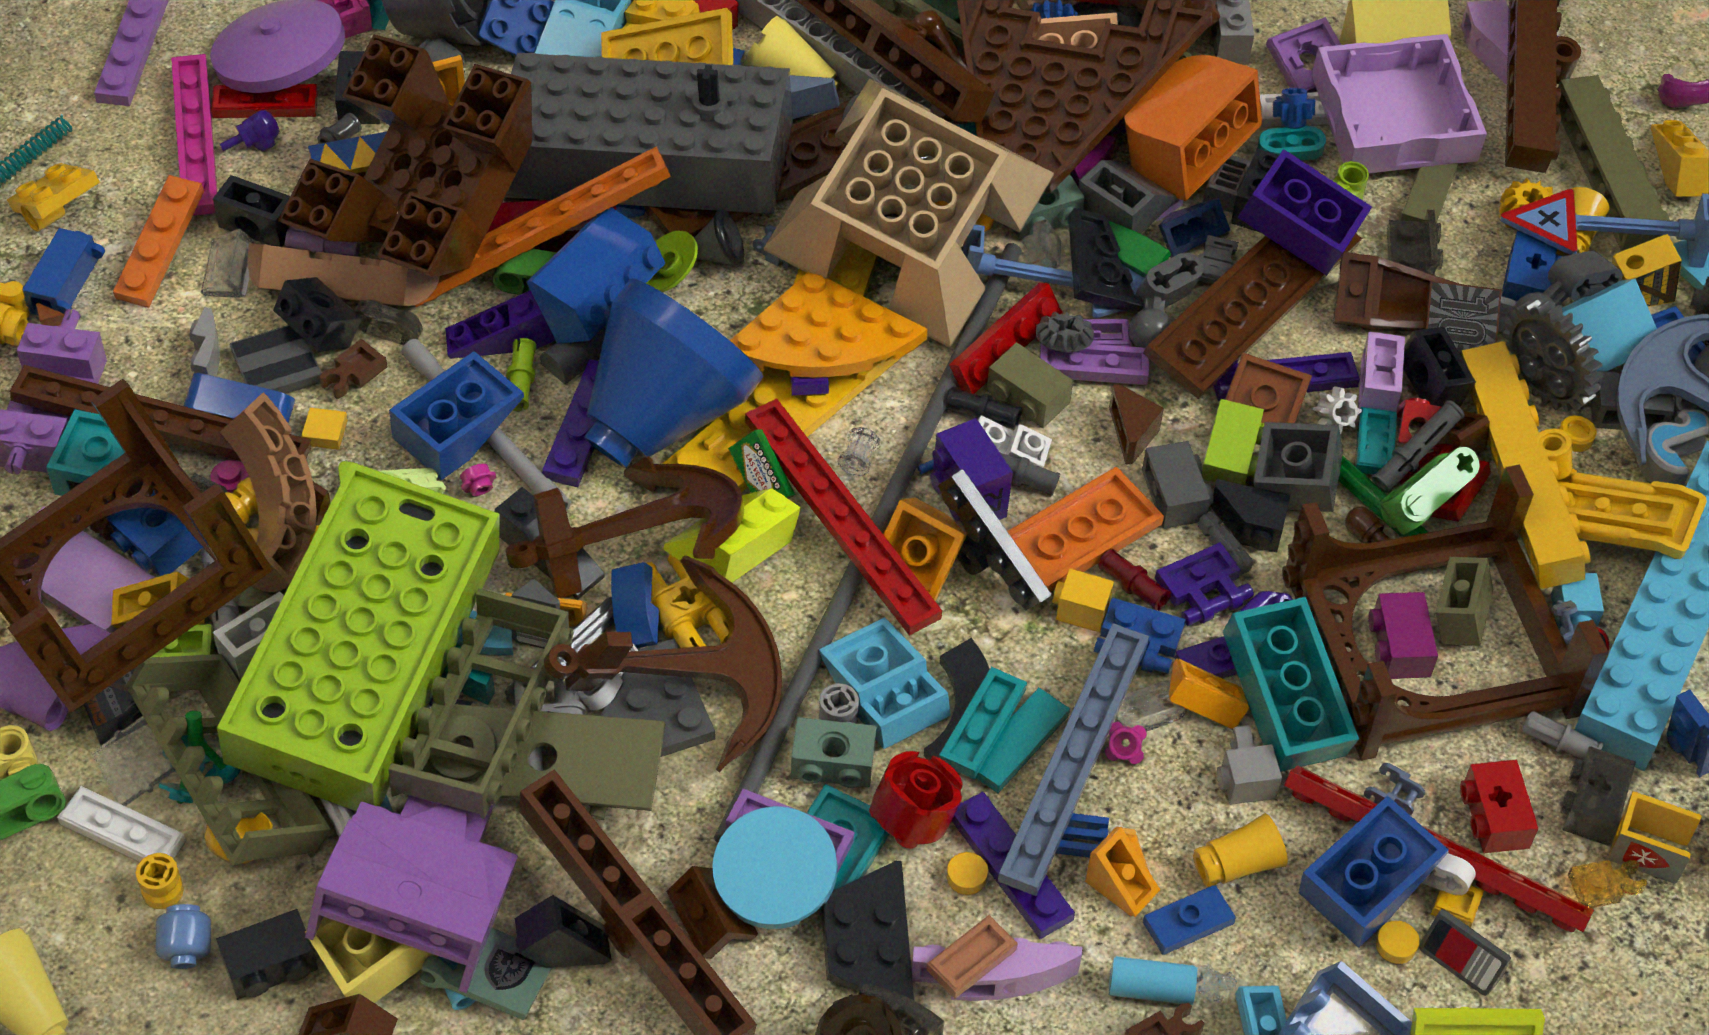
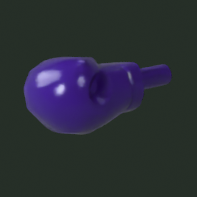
M261 110L242 121V124L236 126L239 132L238 135L220 143L223 152L241 142L245 143L247 149L254 145L258 150L264 151L275 146L274 139L277 138L280 131L271 113Z

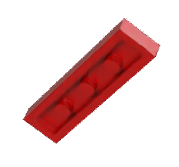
M1039 282L949 364L962 391L975 394L988 382L989 367L1016 342L1025 348L1036 337V327L1042 317H1051L1053 312L1063 313L1049 283Z

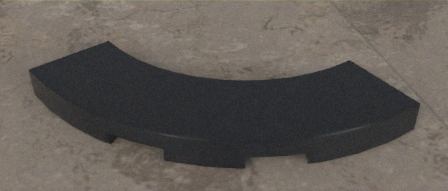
M972 638L940 656V665L946 671L953 686L955 708L945 730L934 742L924 748L923 756L928 760L931 759L932 755L939 758V754L990 670L987 660Z

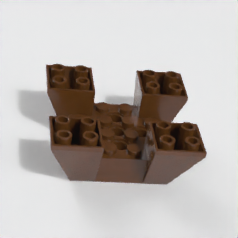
M374 34L342 96L388 124L390 127L364 178L359 174L309 159L278 222L328 241L384 242L377 257L431 277L469 269L532 144L531 82L523 77L474 64L452 106L448 101L431 58L424 48Z

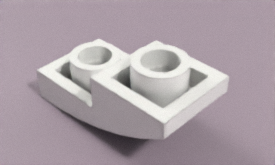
M984 416L978 418L979 423L1000 453L1020 460L1022 457L1030 459L1031 464L1044 467L1052 441L1051 438L1021 424L1013 431Z

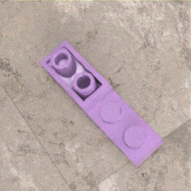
M1013 938L1018 943L1017 950L956 999L951 996V1000H998L1038 992L1060 984L1078 974L1082 947L1071 946L1069 943L1061 941L1045 944L1030 942L1024 938ZM939 945L914 946L911 969L912 981L938 983L926 968L929 961L945 950L944 947Z

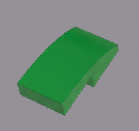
M1108 221L1120 248V252L1117 255L1121 264L1145 278L1151 268L1168 260L1171 256L1170 251L1159 243L1134 230Z

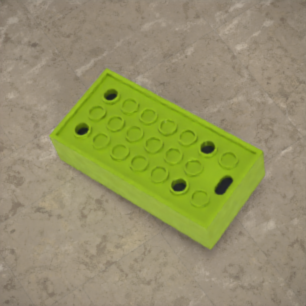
M352 462L217 726L223 763L357 811L361 801L374 806H381L390 787L388 769L391 763L401 764L403 759V742L406 737L413 738L418 727L417 717L419 710L422 706H428L433 695L434 680L437 676H442L448 663L449 650L452 646H456L462 633L463 622L466 617L469 618L476 603V593L478 589L483 588L499 554L500 514Z

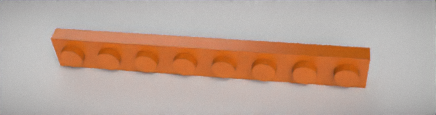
M657 146L487 233L469 269L440 275L434 292L428 299L415 305V307L432 301L459 285L466 284L482 273L499 267L502 263L519 254L530 251L535 246L563 234L566 230L594 218L597 214L623 203L630 197L650 187H654L671 177Z

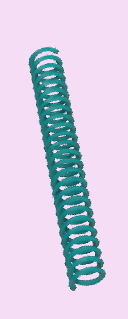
M63 114L57 117L55 121H51L50 125H46L45 129H41L40 133H35V137H30V141H25L24 145H20L19 149L14 150V153L11 152L9 157H4V161H0L1 183L6 184V179L11 180V175L16 176V171L21 172V166L27 167L26 162L32 164V159L37 160V155L42 156V151L47 152V147L52 148V143L57 144V139L62 140V135L67 136L68 132L73 131L70 123L63 119Z

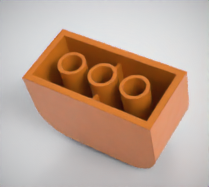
M1194 55L1175 62L1124 116L1130 166L1146 178L1177 196V199L1187 201L1262 125L1258 70L1211 55Z

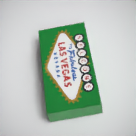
M762 429L754 430L728 448L751 493L772 488L787 499L796 495Z

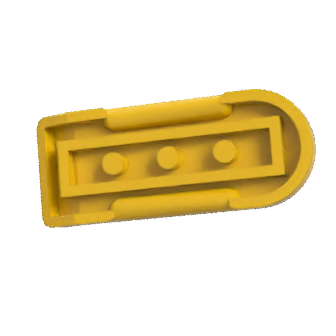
M1572 469L1566 478L1557 481L1559 486L1565 485L1570 504L1567 509L1569 513L1575 512L1580 528V534L1577 535L1579 539L1653 550L1674 559L1683 558L1687 552L1707 502L1706 496L1702 493L1679 484L1659 481L1645 483L1579 473L1575 469Z

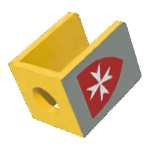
M1632 791L1620 816L1608 860L1668 882L1677 883L1689 862L1691 853L1628 831V828L1630 826L1687 846L1700 823L1701 815Z

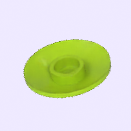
M673 231L655 241L666 264L646 284L661 292H665L678 285L689 274L697 258L698 246L695 238L686 231Z

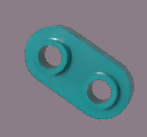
M1313 126L1271 128L1261 133L1257 149L1280 155L1284 149L1301 161L1314 160L1324 153L1326 136L1320 129Z

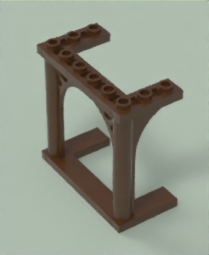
M121 379L90 400L124 451V454L0 538V612L10 624L8 630L70 713L273 571L225 492L217 483L204 492L199 489L179 466L176 457L132 388L124 379ZM135 508H154L175 516L214 562L80 655L42 603L41 587L43 578L54 556L71 538L99 519L119 511Z
M1520 464L1505 467L1486 522L1373 543H1350L1329 536L1330 532L1317 502L1302 504L1298 521L1294 523V537L1292 544L1288 545V560L1286 566L1282 568V577L1286 588L1292 589L1295 599L1302 597L1307 599L1359 740L1353 747L1356 748L1361 761L1376 758L1379 746L1525 717L1532 711L1540 714L1561 709L1566 719L1580 717L1607 657L1608 650L1594 620L1578 622L1568 648L1517 540L1534 496ZM1449 557H1492L1546 677L1450 696H1429L1407 691L1393 684L1384 661L1367 663L1361 655L1352 630L1354 609L1362 595L1369 588L1391 576L1448 565ZM1357 581L1358 587L1352 588L1349 583ZM1327 589L1339 591L1347 598L1348 602L1345 604L1330 602L1325 598L1323 591ZM1333 614L1340 615L1342 622L1336 623ZM1346 647H1349L1352 651L1348 652ZM1357 675L1364 676L1363 680L1360 681V677ZM1403 700L1409 706H1399L1397 702Z

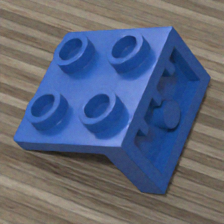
M490 0L478 29L477 37L515 57L517 53H535L554 1Z

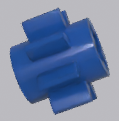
M1284 89L1281 96H1277L1276 100L1273 101V117H1281V125L1284 127H1304L1307 125V119L1311 120L1312 115H1315V99H1308L1307 90Z

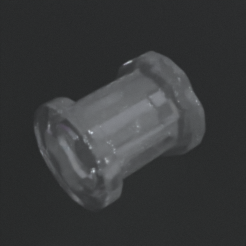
M852 428L848 434V447L846 451L839 455L838 465L844 472L850 475L864 476L870 470L871 463L869 460L872 452H876L879 449L881 440L874 431L868 428Z

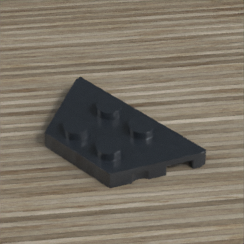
M894 861L834 890L826 904L823 903L821 906L826 980L844 988H853L862 995L876 996L900 1007V1013L912 1015L915 1010L903 869L902 861Z

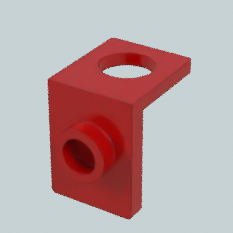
M1421 398L1404 400L1396 410L1397 417L1401 418L1397 442L1406 444L1412 437L1409 432L1410 421L1426 423L1441 407L1430 405L1428 400Z

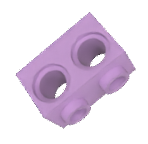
M1368 332L1361 358L1358 396L1359 409L1366 407L1396 412L1402 393L1404 336Z

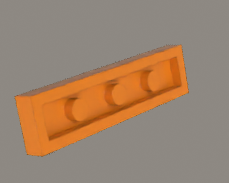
M168 175L113 290L116 299L150 307L204 193L202 183Z

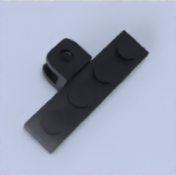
M963 469L937 486L942 492L944 503L951 510L955 511L964 523L967 536L960 548L957 559L967 573L976 575L990 566L993 571L1000 574L1009 587L1008 590L1012 599L1022 605L1025 611L1040 604L1052 595Z

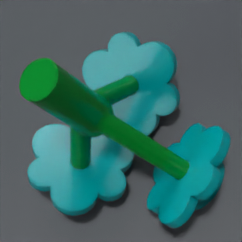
M196 710L187 712L185 714L187 735H182L181 740L186 748L189 746L203 747L205 757L199 770L203 773L205 764L212 761L213 768L206 773L205 777L220 776L223 784L231 782L238 776L241 769L224 764L222 757L207 744L203 732L202 713ZM164 752L165 758H166L168 761H170V760L168 759L167 755H166L165 752ZM180 781V784L159 782V788L170 792L168 798L176 800L178 804L184 802L193 803V799L182 781Z

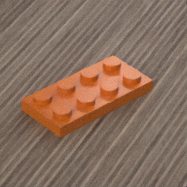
M1116 466L1007 532L1048 590L1052 592L1055 590L1058 581L1065 583L1069 569L1085 572L1098 564L1101 557L1109 549H1115L1118 552L1162 525L1164 515Z

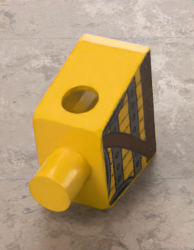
M1668 234L1626 249L1613 256L1612 264L1622 271V280L1636 279L1648 307L1675 302L1682 259Z

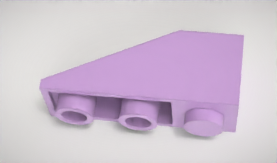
M1506 0L1467 2L1461 23L1467 47L1507 85L1509 11Z

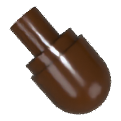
M1355 507L1346 515L1345 524L1348 531L1361 543L1391 540L1383 532L1385 526L1382 524V520L1368 508Z

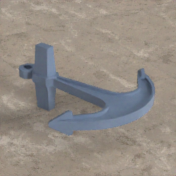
M1709 314L1677 319L1654 330L1634 348L1623 367L1616 394L1617 414L1625 438L1640 465L1646 464L1647 428L1643 404L1650 397L1658 394H1673L1709 412V378L1693 366L1688 355L1689 349L1700 341L1709 340Z

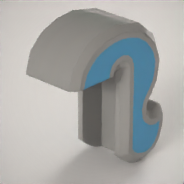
M1686 409L1678 412L1673 423L1665 421L1655 423L1647 429L1646 464L1640 465L1637 458L1636 461L1641 473L1650 483L1659 481L1684 486L1689 472L1680 457L1703 450L1705 445L1704 436L1709 434V416L1700 410Z

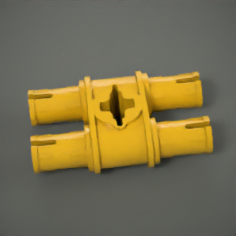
M672 555L668 556V563L680 578V581L671 585L665 583L656 565L648 562L647 564L653 568L651 603L659 608V621L664 627L663 632L665 636L669 639L674 638L680 648L707 646L696 629L710 624L720 643H725L729 634V628L724 613L693 584L681 561Z

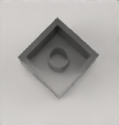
M1264 422L1254 477V487L1290 495L1287 510H1301L1302 504L1317 502L1321 512H1333L1343 455L1339 425Z

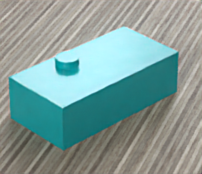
M1306 597L1233 613L1222 632L1263 745H1273L1280 772L1294 769L1297 765L1303 767L1347 756L1359 740Z

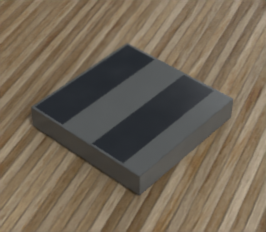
M289 325L230 343L231 352L245 384L286 394L320 383L319 377L322 373L309 343Z

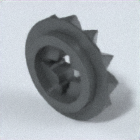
M1053 312L1051 317L1044 316L1041 318L1040 323L1036 327V337L1041 344L1052 350L1076 352L1091 345L1094 331L1092 330L1091 322L1083 320L1082 315L1072 316L1068 312L1060 315Z

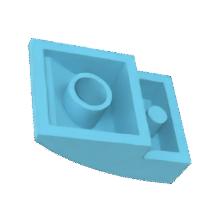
M1635 278L1621 280L1592 296L1583 297L1562 308L1564 316L1569 313L1573 314L1572 323L1575 326L1580 323L1583 324L1581 331L1583 336L1592 337L1588 344L1590 348H1595L1599 351L1593 357L1602 363V367L1596 371L1606 372L1626 363L1634 348L1647 335L1657 329Z
M885 617L819 649L822 660L835 683L846 684L857 692L859 697L858 718L865 725L877 726L876 741L883 749L951 716L948 692L927 671L926 659Z

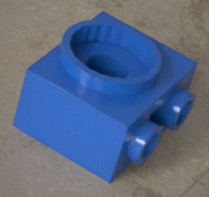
M135 508L113 513L106 518L114 530V533L110 535L113 542L124 553L131 550L133 552L132 558L146 573L152 569L158 576L170 574L203 548L175 516L163 510Z

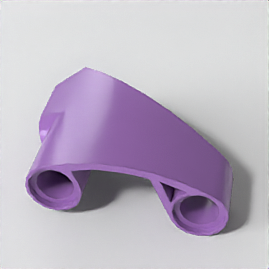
M93 624L62 629L80 655L111 634L107 630ZM17 641L0 647V707L14 715L18 714L48 731L57 729L65 720L69 710Z

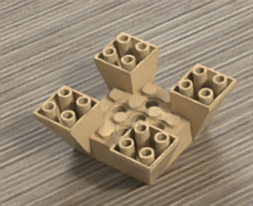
M869 78L835 133L836 138L847 143L845 149L828 175L799 190L764 246V250L806 273L819 274L825 279L830 277L850 242L901 267L889 310L927 328L928 337L951 348L985 291L984 284L961 250V246L981 213L1020 233L1053 178L1054 173L993 141L973 135L931 113V110ZM932 156L934 159L923 160L921 157ZM881 168L885 171L882 173H874L871 170ZM911 184L915 185L916 188L909 190L903 188V186ZM938 201H945L949 204L945 206H938L934 203ZM895 213L899 215V217L895 219L886 218L885 215Z

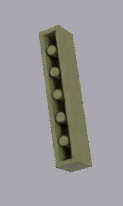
M1599 75L1560 80L1558 88L1561 89V96L1556 111L1561 115V122L1592 189L1602 194L1609 203L1610 208L1606 217L1670 221L1668 213L1663 211L1658 201L1656 188L1651 186L1646 176L1644 163L1639 161L1635 153L1632 138L1627 136L1624 130L1621 115L1613 107L1609 90L1604 88ZM1613 232L1621 251L1660 237V235Z

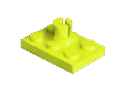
M1413 1008L1410 1035H1543L1545 1017L1541 1009Z

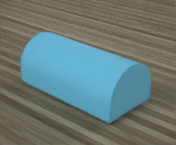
M1116 956L1110 969L1109 996L1176 1004L1190 1003V1005H1193L1198 967Z
M1239 986L1235 992L1244 1035H1278L1287 1021L1279 986Z

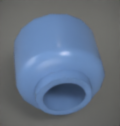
M192 904L172 905L166 908V913L157 918L156 954L158 957L170 961L171 968L187 969L196 967V960L209 955L211 950V919L207 914L200 912L199 906Z

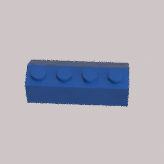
M611 207L592 218L527 281V284L557 344L589 341L607 324L612 302L629 279H637L647 283L666 263L652 234Z

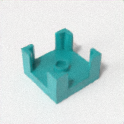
M74 409L46 466L54 495L63 496L71 490L69 481L82 483L124 454V451L99 414Z

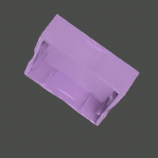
M1448 34L1402 38L1387 43L1364 42L1318 47L1312 78L1343 163L1349 161L1363 164L1369 173L1426 166L1476 162L1479 160L1487 133L1475 102L1463 83L1461 67Z

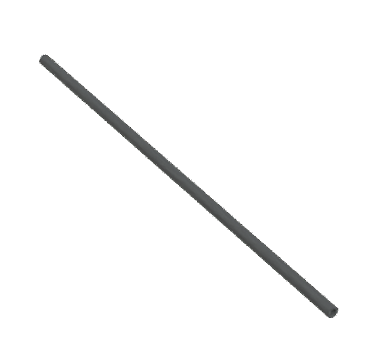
M1008 243L999 259L1017 262L1022 250L1018 245ZM993 273L990 277L985 291L978 301L877 505L871 520L883 535L946 409L949 391L958 384L949 364L982 335L1010 276ZM851 560L777 708L776 714L766 730L714 836L717 843L727 830L726 819L742 789L758 794L823 661L819 649L831 644L864 577Z

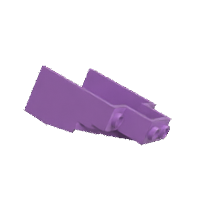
M410 795L401 814L361 801L352 820H348L318 882L305 938L314 939L323 917L466 965L459 991L467 993L511 881L518 855L505 851L500 847L482 843L493 806H490L485 819H482L480 814Z

